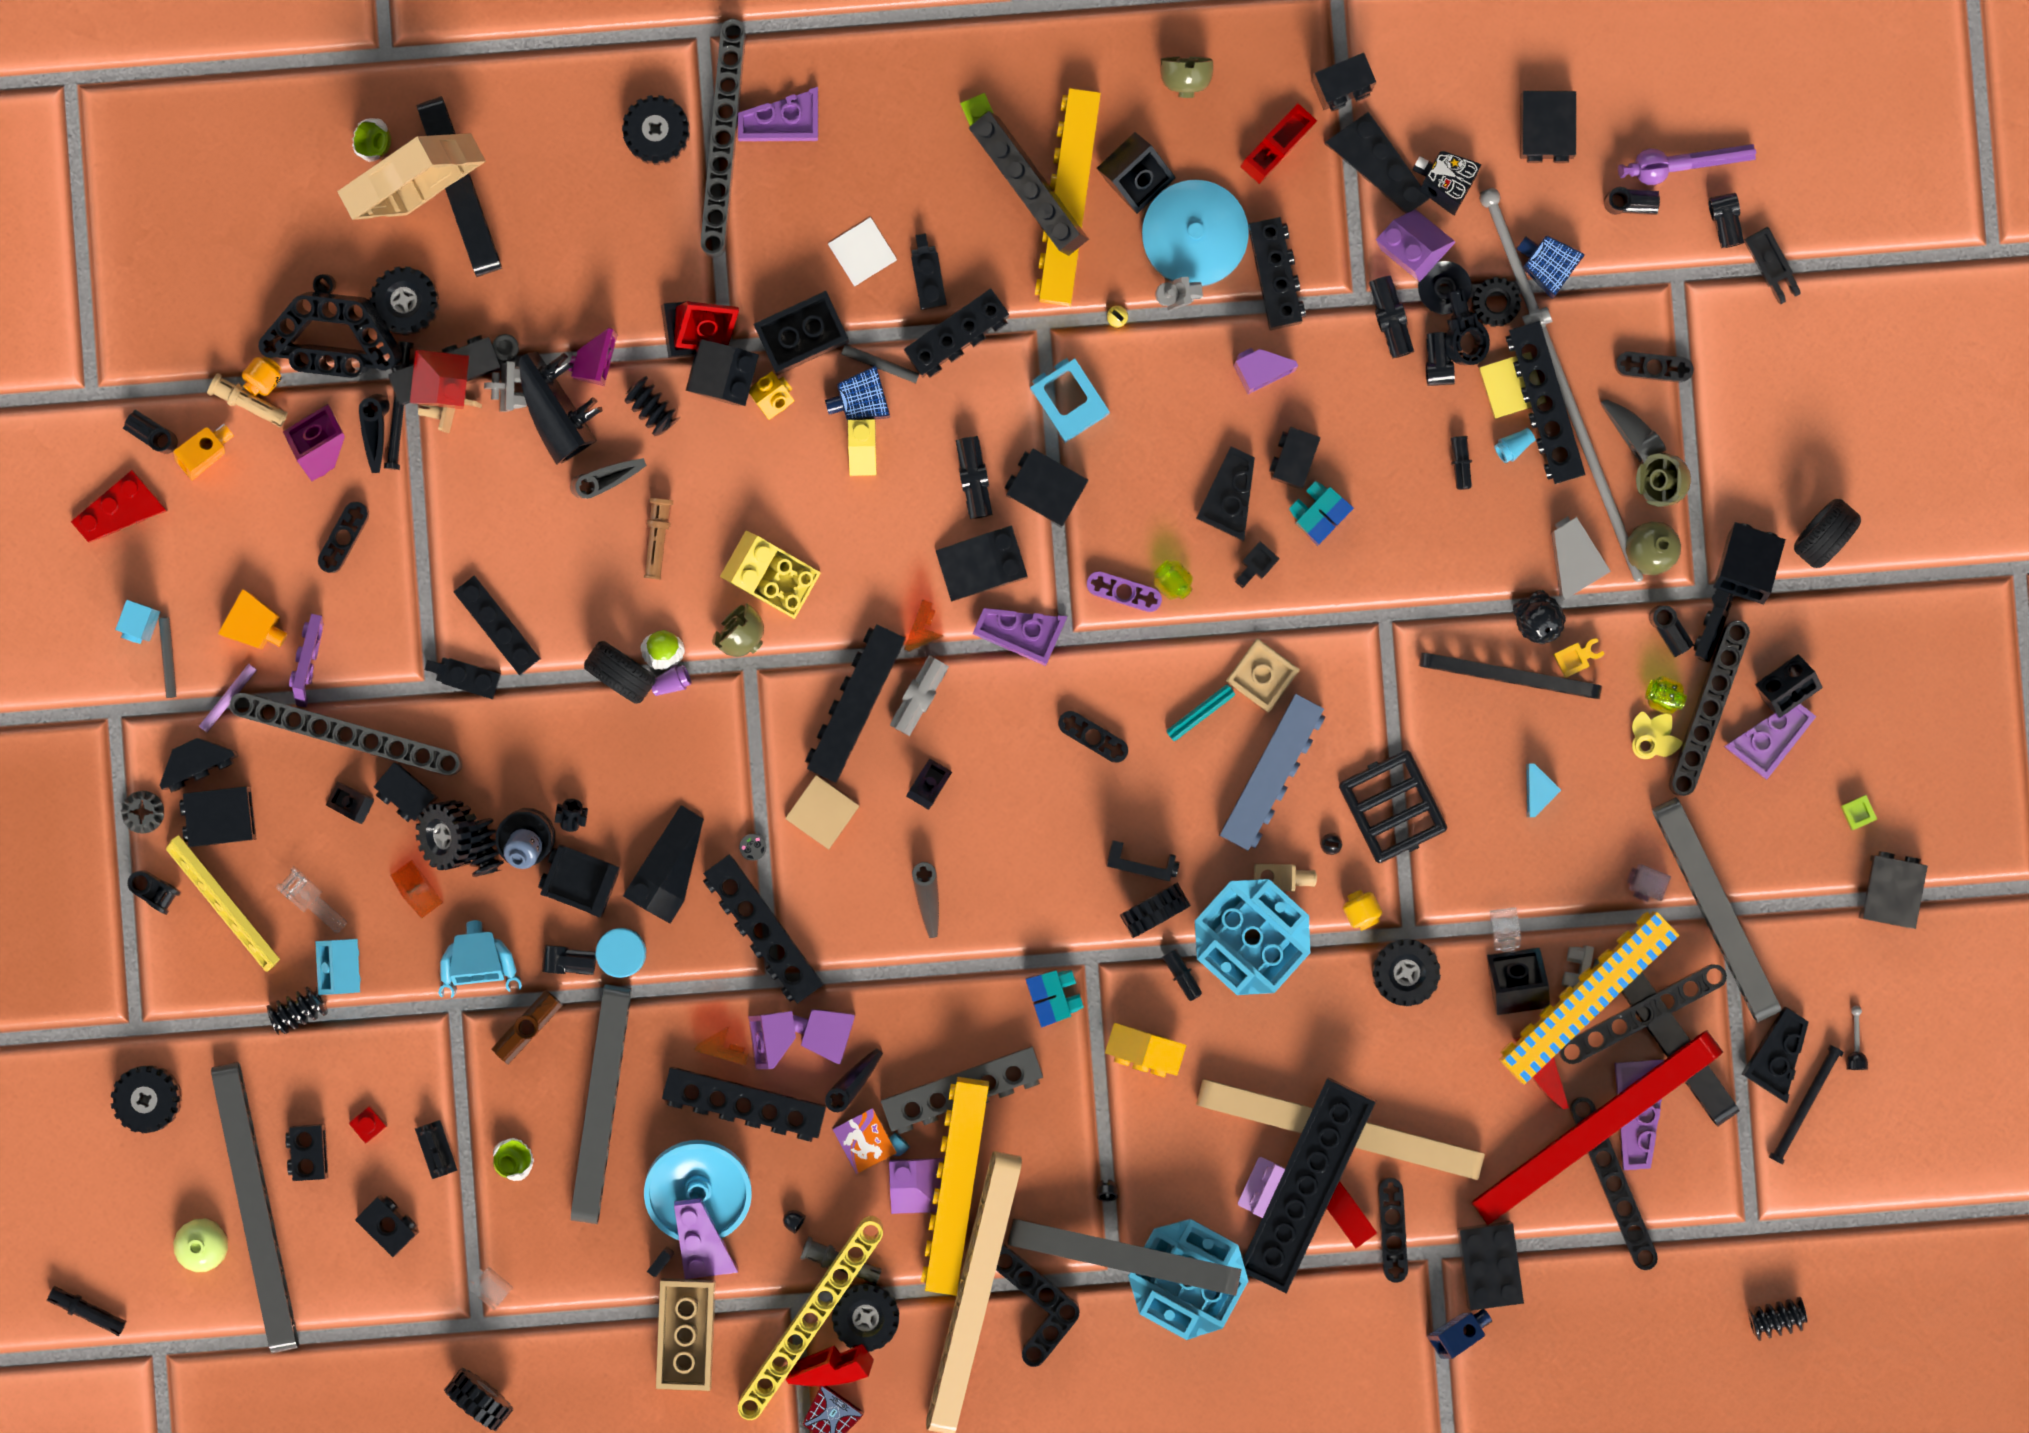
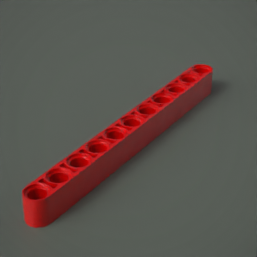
M1708 1030L1702 1032L1483 1192L1471 1204L1487 1225L1494 1222L1717 1059L1723 1053V1050Z

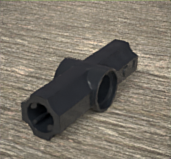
M1391 275L1370 281L1368 284L1376 306L1377 322L1381 332H1384L1392 359L1414 353L1406 326L1408 322L1402 303L1398 300Z
M978 436L956 440L961 467L959 472L962 489L966 494L970 519L991 516L993 514L987 488L989 487L986 466L982 461Z

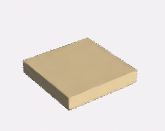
M1257 638L1225 682L1269 713L1300 669Z
M816 775L785 819L821 845L830 849L860 806Z

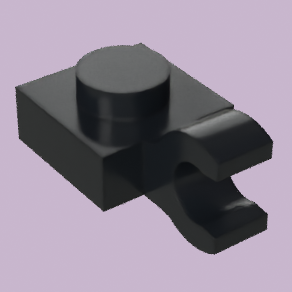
M1260 541L1242 561L1247 568L1235 582L1243 589L1255 574L1262 580L1280 558Z

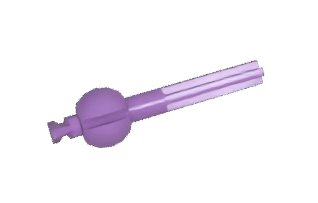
M1754 144L1667 157L1664 152L1649 148L1637 156L1635 163H1629L1627 167L1623 164L1619 165L1618 175L1620 178H1625L1628 174L1631 177L1637 176L1646 185H1657L1667 178L1669 172L1756 160V149H1754Z

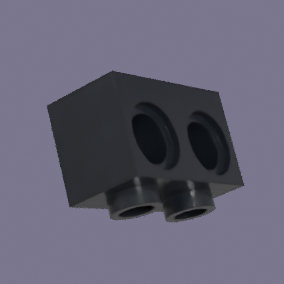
M1799 654L1755 684L1762 700L1778 718H1781L1823 688L1816 672Z
M325 1124L289 1127L290 1132L286 1133L287 1149L291 1148V1159L287 1160L288 1175H292L293 1181L328 1178ZM302 1132H307L312 1137V1143L309 1147H305L299 1142V1136ZM303 1159L311 1160L314 1165L313 1171L309 1174L301 1169Z

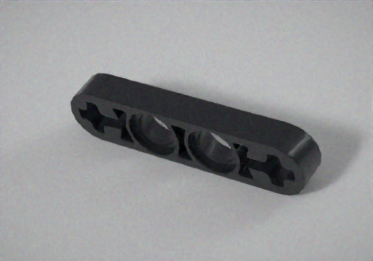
M1389 1177L1382 1180L1378 1188L1382 1262L1385 1277L1391 1282L1398 1283L1402 1282L1408 1274L1404 1194L1402 1184L1397 1179ZM1390 1182L1393 1183L1394 1187H1398V1192L1393 1193L1394 1202L1399 1200V1206L1394 1204L1384 1206L1383 1204L1384 1201L1389 1202V1195L1383 1192V1189L1387 1188ZM1390 1209H1396L1400 1214V1219L1396 1224H1389L1385 1221V1213ZM1391 1236H1397L1401 1239L1402 1244L1397 1251H1391L1387 1248L1386 1242ZM1387 1254L1391 1256L1403 1254V1259L1397 1258V1265L1403 1268V1272H1399L1396 1278H1394L1392 1273H1388V1269L1393 1268V1259L1387 1260Z

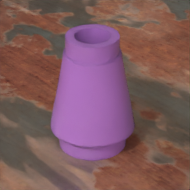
M675 665L655 678V684L651 689L655 696L686 690L687 686L692 684L691 678L684 665L679 667Z

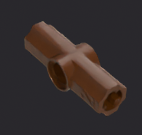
M545 990L491 1050L509 1065L524 1047L538 1035L539 1031L559 1011L563 1004L553 994ZM524 1020H530L534 1024V1031L530 1035H526L521 1031L520 1026Z

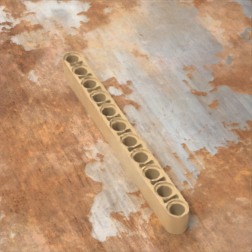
M1206 1079L1202 1080L1196 1103L1197 1106L1302 1133L1313 1110L1312 1107ZM1368 1122L1355 1147L1479 1180L1485 1157L1484 1153Z
M996 1151L991 1155L927 1414L926 1430L940 1433L956 1432L1020 1175L1021 1156Z

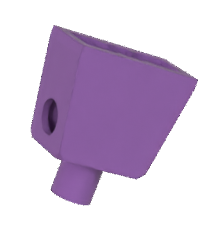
M812 1009L809 1019L796 1016L798 1021L797 1033L804 1035L801 1046L834 1063L841 1064L855 1014Z

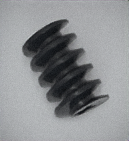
M645 376L627 391L626 394L628 395L625 398V403L635 402L632 406V411L642 410L638 418L640 420L649 418L645 426L647 428L656 426L652 434L659 436L670 429L681 417L673 419L676 409L666 411L669 401L659 402L662 393L659 392L653 395L652 391L655 385L652 384L646 387L645 383L648 377Z
M491 818L475 821V825L479 824L480 830H477V835H481V841L477 842V845L481 847L479 852H475L477 855L476 859L470 863L471 867H478V870L472 873L473 877L501 871L498 870V867L504 863V860L495 859L499 852L498 849L492 848L496 845V839H490V836L496 832V829L487 828L493 822Z
M306 987V996L297 991L296 1001L286 996L287 1005L285 1006L279 1000L276 1001L277 1010L267 1005L270 1022L278 1035L279 1030L284 1034L289 1033V1025L294 1030L299 1028V1021L303 1025L308 1024V1016L313 1020L318 1019V1011L323 1016L328 1014L322 995H318L317 987L315 992Z
M1797 1297L1796 1305L1791 1299H1787L1785 1307L1778 1301L1775 1303V1310L1770 1304L1765 1305L1764 1312L1760 1306H1756L1754 1308V1315L1748 1309L1750 1325L1758 1341H1761L1762 1332H1765L1769 1339L1772 1338V1330H1776L1778 1335L1782 1336L1784 1327L1792 1334L1793 1325H1797L1801 1332L1803 1331L1804 1323L1807 1322V1314L1801 1297Z

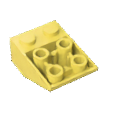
M745 531L720 577L795 619L821 573L761 537Z

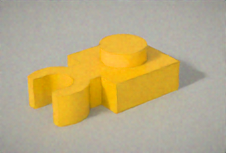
M1597 638L1589 640L1583 649H1581L1579 643H1575L1553 654L1564 678L1589 667L1588 658L1598 659L1604 655L1603 651L1598 654H1594L1591 651L1592 644L1598 642Z

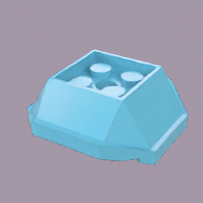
M1269 879L1230 881L1194 921L1197 960L1236 995L1275 993L1310 954L1309 915ZM1250 929L1257 930L1260 936L1259 941L1253 945L1245 941V933Z
M1192 1219L1154 1228L1144 1248L1239 1268L1242 1271L1236 1296L1130 1272L1128 1277L1139 1314L1185 1340L1223 1329L1248 1283L1238 1244Z

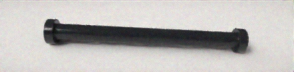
M398 341L402 351V360L398 365L406 363L409 367L410 349H413L414 343ZM395 395L387 463H384V469L400 470L398 456L404 405L399 406Z
M1829 1045L1828 1055L1776 1150L1769 1155V1158L1782 1165L1788 1148L1838 1057H1842L1844 1054L1842 1050L1832 1045Z

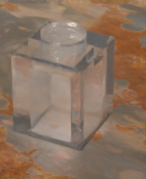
M488 1267L485 1271L479 1269L472 1277L470 1282L473 1283V1286L469 1290L495 1310L514 1287Z

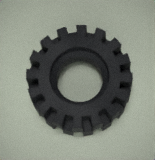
M1493 277L1492 279L1485 280L1475 290L1472 298L1473 312L1477 313L1478 320L1483 321V324L1491 325L1490 327H1501L1510 323L1517 316L1522 300L1519 296V289L1515 288V284L1512 281L1508 282L1506 278L1499 279L1498 277ZM1493 292L1502 293L1507 300L1506 308L1501 312L1491 311L1486 304L1489 294Z

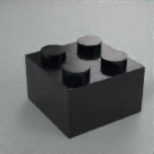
M1365 53L1314 73L1311 81L1323 110L1330 108L1331 112L1345 107V103L1350 99L1355 98L1357 102L1369 97L1376 84Z

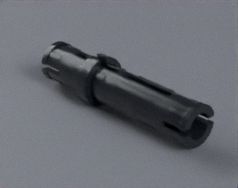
M57 1286L52 1288L47 1298V1302L68 1311L67 1314L81 1317L118 1337L127 1323L126 1320L82 1300V1296L78 1294L74 1296Z

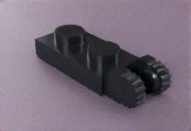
M1768 227L1744 239L1745 245L1768 287H1771L1778 303L1783 304L1786 302L1785 295L1777 283L1784 278L1790 292L1795 297L1801 294L1792 276L1793 271Z
M1716 589L1714 591L1715 594L1712 596L1714 603L1712 612L1708 611L1705 616L1703 625L1706 627L1703 635L1698 636L1694 644L1695 656L1705 662H1710L1734 598L1733 594Z

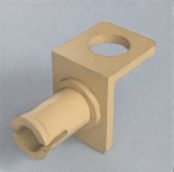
M464 400L465 405L482 407V404L476 401ZM419 404L430 408L429 410L418 408L419 416L439 419L438 429L445 433L450 432L456 408Z
M1291 864L1254 865V880H1261V873L1264 870H1270L1274 876L1273 883L1282 891H1295V886L1315 887L1317 882L1315 870H1296V865Z

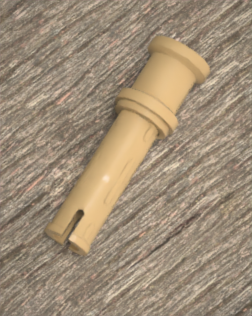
M219 373L215 375L208 388V395L212 396L214 394L226 400L228 405H238L280 428L287 418L288 412L244 391L241 384L235 385L223 379Z

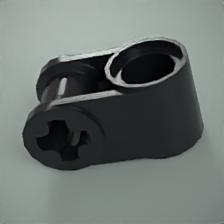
M147 871L134 872L127 881V886L133 894L165 915L168 914V907L175 896L181 894L180 890ZM139 875L144 876L148 881L145 890H139L135 886V879Z

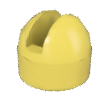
M1113 306L1107 313V321L1113 327H1122L1128 320V312L1122 306ZM1114 310L1124 318L1122 321L1112 314Z

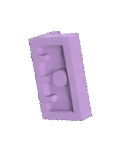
M1259 1157L1239 1198L1238 1205L1263 1218L1285 1168L1263 1157Z

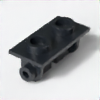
M441 1120L415 1128L431 1178L435 1179L458 1171Z

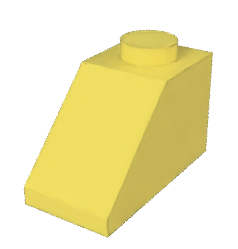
M875 419L848 420L850 476L876 475Z

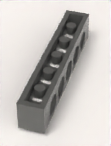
M1033 1046L881 1100L891 1132L897 1130L898 1134L910 1131L914 1129L912 1124L923 1121L924 1125L939 1120L937 1115L945 1113L947 1110H952L954 1100H949L950 1085L956 1084L957 1077L981 1080L985 1075H992L996 1079V1085L993 1089L988 1090L986 1103L989 1102L988 1097L998 1094L999 1098L1015 1093L1013 1089L1015 1087L1023 1085L1025 1089L1039 1085L1038 1079L1043 1078ZM1010 1066H1017L1021 1070V1077L1016 1081H1011L1006 1077V1070ZM934 1093H941L944 1095L946 1102L944 1106L936 1108L931 1105L930 1097ZM909 1102H916L920 1106V1113L915 1117L908 1116L905 1112V1105Z

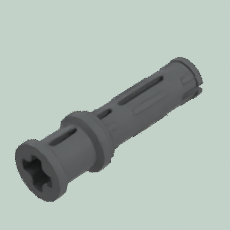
M808 1236L800 1259L804 1260L807 1258L821 1264L822 1268H828L839 1252L835 1251L832 1245H822L813 1241L812 1237ZM864 1263L856 1277L876 1285L882 1269ZM838 1269V1270H841V1271L847 1273V1271L844 1270V1269Z

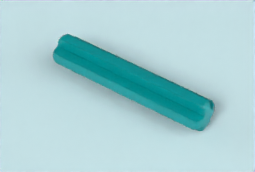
M1228 684L1223 686L1168 728L1166 731L1168 736L1173 741L1178 740L1235 696L1234 690Z

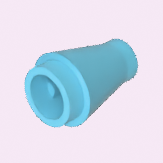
M1525 428L1520 432L1499 439L1494 448L1504 463L1514 462L1536 439L1529 428Z

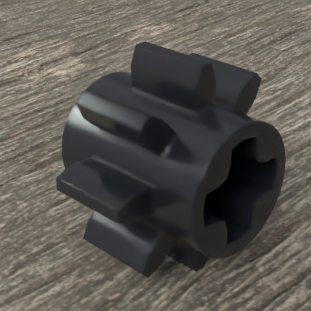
M566 799L563 805L557 804L554 822L560 823V827L565 831H577L580 826H586L588 808H583L579 800Z

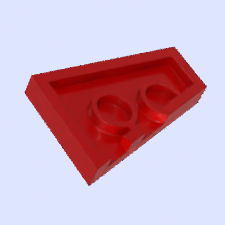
M131 470L74 518L71 523L86 541L90 543L130 525L167 512V509L138 475Z

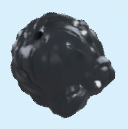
M1544 590L1535 591L1528 599L1520 600L1513 605L1518 630L1524 638L1534 643H1550L1556 640L1564 629L1566 617L1563 614V609L1558 605L1556 599L1550 597Z

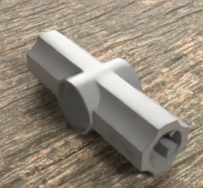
M930 655L928 656L918 676L912 680L902 698L903 702L895 713L890 726L908 736L911 735L921 715L927 711L937 693L936 689L949 666Z

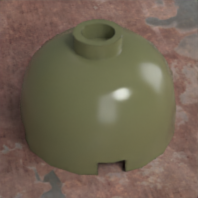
M1180 56L1161 58L1160 71L1162 81L1169 90L1179 92L1178 97L1193 98L1195 92L1203 91L1209 85L1213 76V60L1205 57L1180 58Z
M1658 453L1648 456L1645 463L1640 464L1636 475L1637 490L1648 500L1646 501L1648 504L1663 507L1674 505L1684 499L1690 489L1691 474L1682 459L1675 455Z
M1648 522L1637 526L1631 536L1628 537L1626 541V554L1630 564L1640 570L1642 574L1655 576L1667 572L1677 563L1681 555V542L1678 534L1669 525L1662 522Z
M746 603L745 607L740 605L721 623L725 626L721 634L716 630L712 639L713 645L726 655L741 657L749 652L753 654L763 644L761 640L764 634L762 618L749 604Z

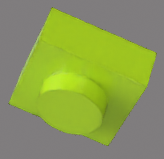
M985 93L960 103L969 126L974 124L988 111L993 113Z
M1866 795L1840 806L1851 830L1877 820Z

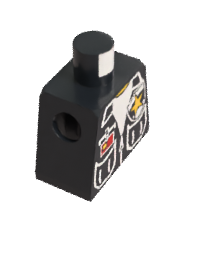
M1440 151L1434 163L1419 156L1413 171L1425 177L1420 189L1421 192L1455 216L1473 184L1481 164L1445 151Z

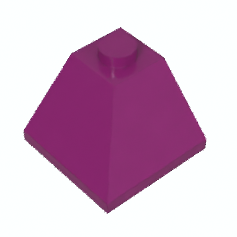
M606 329L580 348L576 356L572 355L570 363H573V367L568 369V371L572 372L571 376L573 379L605 386L618 336L614 329Z
M327 404L283 431L297 462L311 482L335 468L345 438L331 407Z

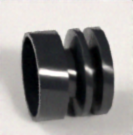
M522 808L509 814L499 824L496 831V847L501 857L506 861L504 847L510 835L516 830H530L542 842V850L535 864H538L551 852L554 846L555 829L552 821L543 812L534 808Z

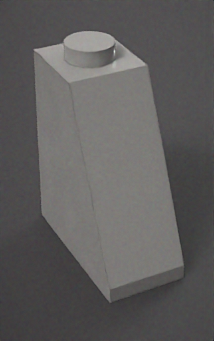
M1568 516L1556 523L1555 527L1557 530L1551 533L1559 595L1562 601L1611 572L1578 518L1570 520Z

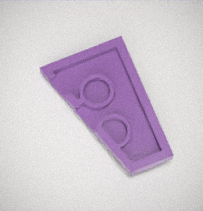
M818 87L809 89L808 92L799 95L787 96L786 99L771 104L766 103L739 112L738 141H818Z
M984 608L973 631V635L1046 666L1068 616H1047L1038 613L1027 614Z
M311 614L310 621L304 623L302 638H305L303 647L299 646L297 649L296 662L299 663L297 671H292L289 681V687L293 689L296 706L307 708L308 703L305 687L306 684H312L314 664L311 663V659L316 660L324 626L322 616Z

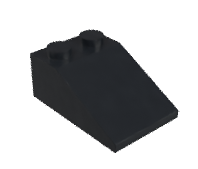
M1012 525L936 550L951 602L1028 578Z

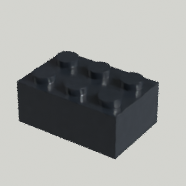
M827 291L753 324L777 376L849 343V339Z
M1506 1221L1457 1228L1468 1309L1472 1311L1524 1304L1513 1223Z

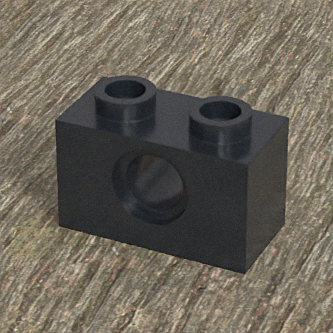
M380 1195L355 1221L392 1257H395L419 1232L415 1230L417 1225L409 1216L405 1215L402 1217L396 1211L398 1206L390 1197L386 1196L383 1198ZM385 1217H390L395 1222V1229L391 1232L386 1231L382 1226V1221Z

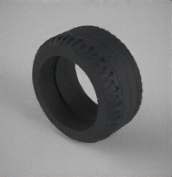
M1842 499L1832 500L1800 534L1794 544V551L1811 567H1823L1844 547L1861 524V516Z
M605 641L598 642L584 662V669L635 704L641 703L656 681L652 673Z

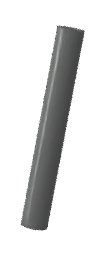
M846 344L842 351V355L872 367L876 366L877 369L915 384L920 375L917 372Z
M159 618L166 698H175L177 694L170 618Z

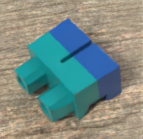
M1315 481L1305 492L1316 502L1308 508L1298 499L1288 510L1297 520L1295 524L1318 546L1354 507L1331 487L1327 489Z
M1057 970L1026 978L1033 1002L1056 995L1054 998L1034 1004L1041 1028L1069 1018L1071 1013L1077 1012L1084 1007L1080 994L1065 998L1062 989L1076 984L1072 970L1058 973Z

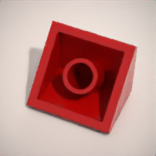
M690 301L677 306L675 347L697 349L699 339L729 345L739 313V307Z

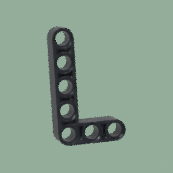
M1002 1243L1000 1255H1010L1013 1263L1008 1268H1002L997 1263L996 1271L1049 1313L1022 1348L1023 1361L1030 1367H1037L1046 1360L1078 1320L1079 1307L1066 1293ZM1022 1271L1032 1273L1034 1278L1030 1284L1023 1285L1019 1282L1018 1276ZM1043 1288L1053 1290L1054 1297L1051 1301L1044 1302L1039 1298V1292ZM1064 1305L1073 1306L1075 1309L1074 1316L1069 1319L1063 1318L1060 1315L1061 1307ZM1047 1326L1056 1327L1058 1329L1057 1337L1052 1340L1045 1338L1043 1335L1044 1328ZM1030 1347H1037L1041 1350L1042 1354L1038 1360H1030L1026 1356V1352Z

